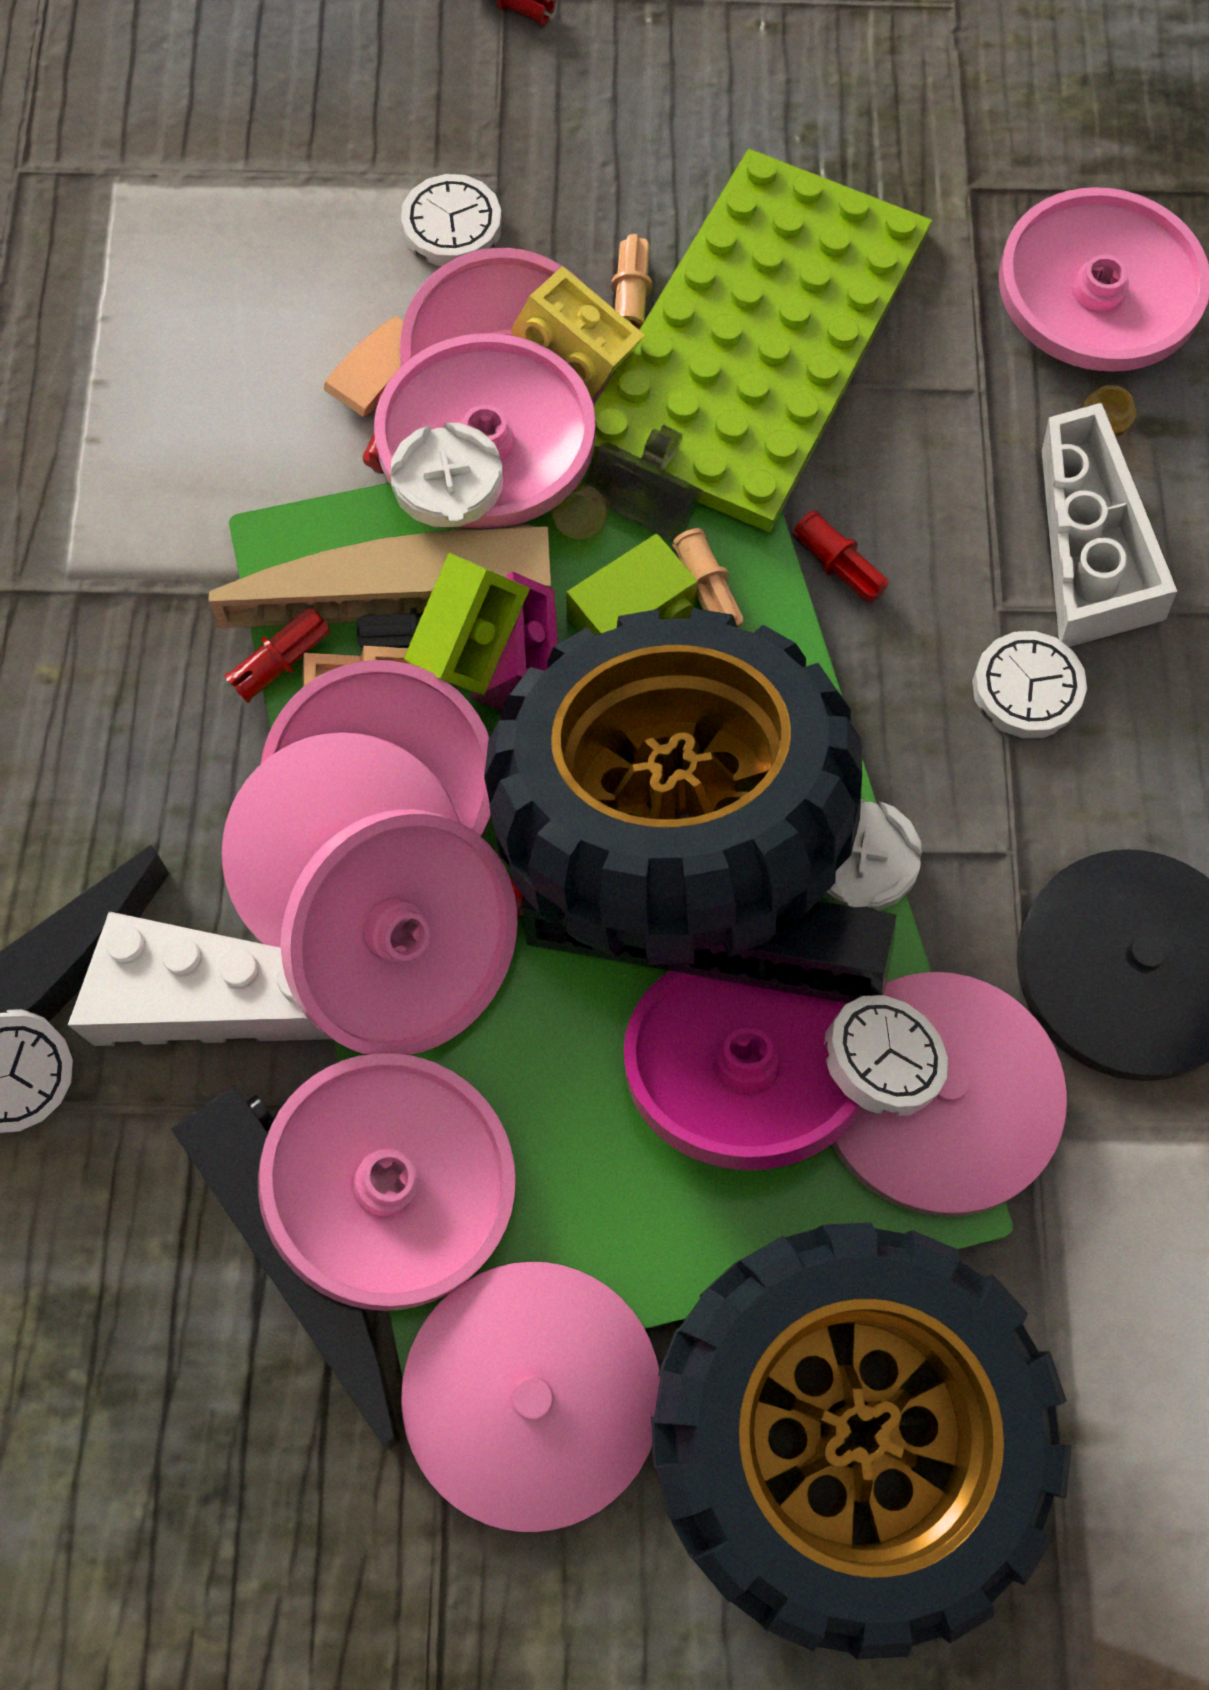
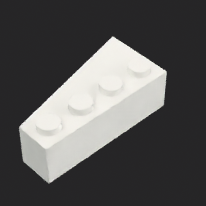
M1102 403L1049 417L1042 448L1059 640L1066 646L1072 647L1166 620L1177 589Z
M114 912L108 913L68 1023L69 1027L93 1046H114L115 1042L140 1041L143 1045L167 1044L168 1040H201L203 1043H224L226 1039L256 1038L258 1041L332 1039L318 1029L297 1005L285 978L281 948Z

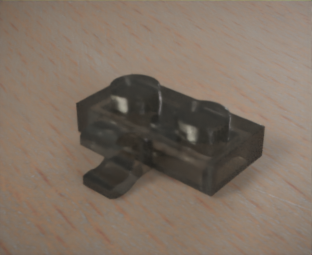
M664 424L660 431L655 428L651 431L641 458L610 442L601 444L581 495L673 542L679 534L686 531L703 490L665 471L680 446L683 434Z

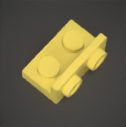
M563 266L529 296L511 328L514 336L540 344L563 358L581 377L591 398H594L600 392L608 377L638 347L645 336Z

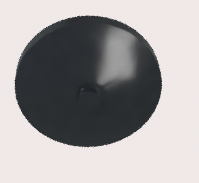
M1130 849L1097 853L1078 860L1060 871L1041 890L1029 908L1022 923L1017 946V970L1023 996L1032 1015L1046 1031L1049 1038L1070 1057L1098 1072L1127 1080L1154 1081L1174 1078L1189 1073L1209 1062V878L1190 865L1175 858L1159 853Z

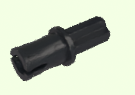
M411 607L410 613L363 615L359 617L357 621V639L360 648L363 649L364 646L409 647L423 612L418 613L417 607Z

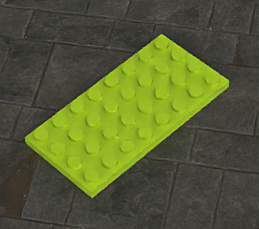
M748 148L641 326L640 331L645 336L638 347L615 370L593 407L595 412V446L592 458L771 533L926 240L932 219Z

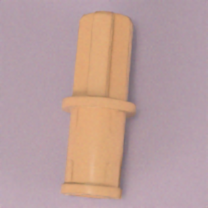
M630 234L626 240L620 243L618 273L612 278V290L616 294L615 310L640 330L645 321L646 296L652 291V280L648 276L650 244L647 239L639 238L637 234Z
M694 528L679 534L673 540L672 548L681 562L698 580L696 597L702 609L732 614L738 628L741 627L743 616L727 584L729 573L725 567L719 566L706 539L703 529Z

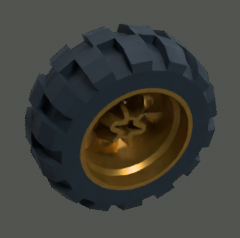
M693 608L690 619H659V609L618 616L617 627L613 630L595 636L588 628H585L553 646L547 660L548 668L543 671L530 667L509 695L500 712L501 721H498L488 741L484 774L499 856L510 866L513 885L536 911L553 924L565 918L567 933L580 943L614 957L619 956L624 945L646 949V956L651 964H694L695 950L721 945L724 946L728 957H732L767 943L776 934V919L780 916H784L796 924L835 884L836 871L852 854L860 822L863 773L861 737L850 723L851 709L819 663L806 666V657L798 645L765 625L751 633L739 629L732 614ZM634 758V764L629 763L628 760ZM648 803L652 804L651 810L648 808ZM687 812L690 815L688 817L678 819L680 814Z
M872 1222L827 1224L813 1230L785 1238L784 1236L735 1262L699 1295L700 1299L681 1327L676 1329L658 1373L661 1377L654 1417H651L654 1469L657 1470L667 1509L665 1511L689 1557L698 1565L728 1602H732L752 1617L764 1630L813 1652L817 1647L847 1652L858 1660L909 1657L912 1646L940 1637L948 1643H952L994 1617L993 1605L991 1603L1013 1581L1024 1586L1026 1585L1052 1542V1539L1043 1533V1529L1054 1496L1065 1499L1067 1497L1072 1445H1063L1059 1442L1056 1405H1061L1067 1402L1051 1352H1039L1023 1325L1028 1312L994 1275L982 1277L959 1260L958 1249L914 1230L906 1233L874 1228ZM850 1324L849 1356L846 1359L845 1365L837 1364L828 1326ZM871 1351L883 1356L889 1369L888 1379L883 1386L876 1390L871 1389L863 1382L859 1371L861 1360ZM806 1357L816 1359L822 1364L825 1371L826 1380L823 1388L812 1396L804 1394L795 1382V1369L798 1363ZM927 1360L941 1381L910 1397L909 1393L900 1387ZM767 1378L785 1390L794 1399L790 1411L758 1402ZM845 1399L844 1407L837 1409L834 1414L828 1412L833 1404ZM911 1407L920 1409L928 1423L924 1439L914 1445L907 1443L899 1430L902 1414ZM850 1417L855 1421L863 1422L872 1418L877 1419L871 1424L872 1427L865 1434L866 1440L870 1444L866 1449L856 1445H849L845 1448L840 1447L845 1443L844 1439L851 1433L850 1427L846 1422ZM788 1418L798 1427L800 1443L796 1451L791 1455L779 1457L771 1450L768 1435L775 1422ZM823 1423L827 1425V1434L821 1438V1424ZM915 1455L953 1465L943 1491L911 1470V1467H915L918 1459ZM796 1466L800 1476L792 1489L777 1503L765 1481ZM893 1469L899 1474L903 1482V1492L896 1504L890 1507H882L875 1498L874 1483L881 1472ZM829 1475L838 1486V1501L833 1509L819 1514L813 1511L808 1502L809 1486L819 1476ZM854 1501L863 1502L867 1506L876 1542L852 1544Z

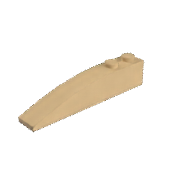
M517 524L503 529L481 530L457 527L451 531H436L383 538L322 551L264 569L209 591V604L218 628L287 625L307 608L316 610L326 623L357 622L358 618L363 615L410 613L411 607H417L418 613L424 612L448 552L502 576L516 572L551 588L548 526L533 527L527 524Z

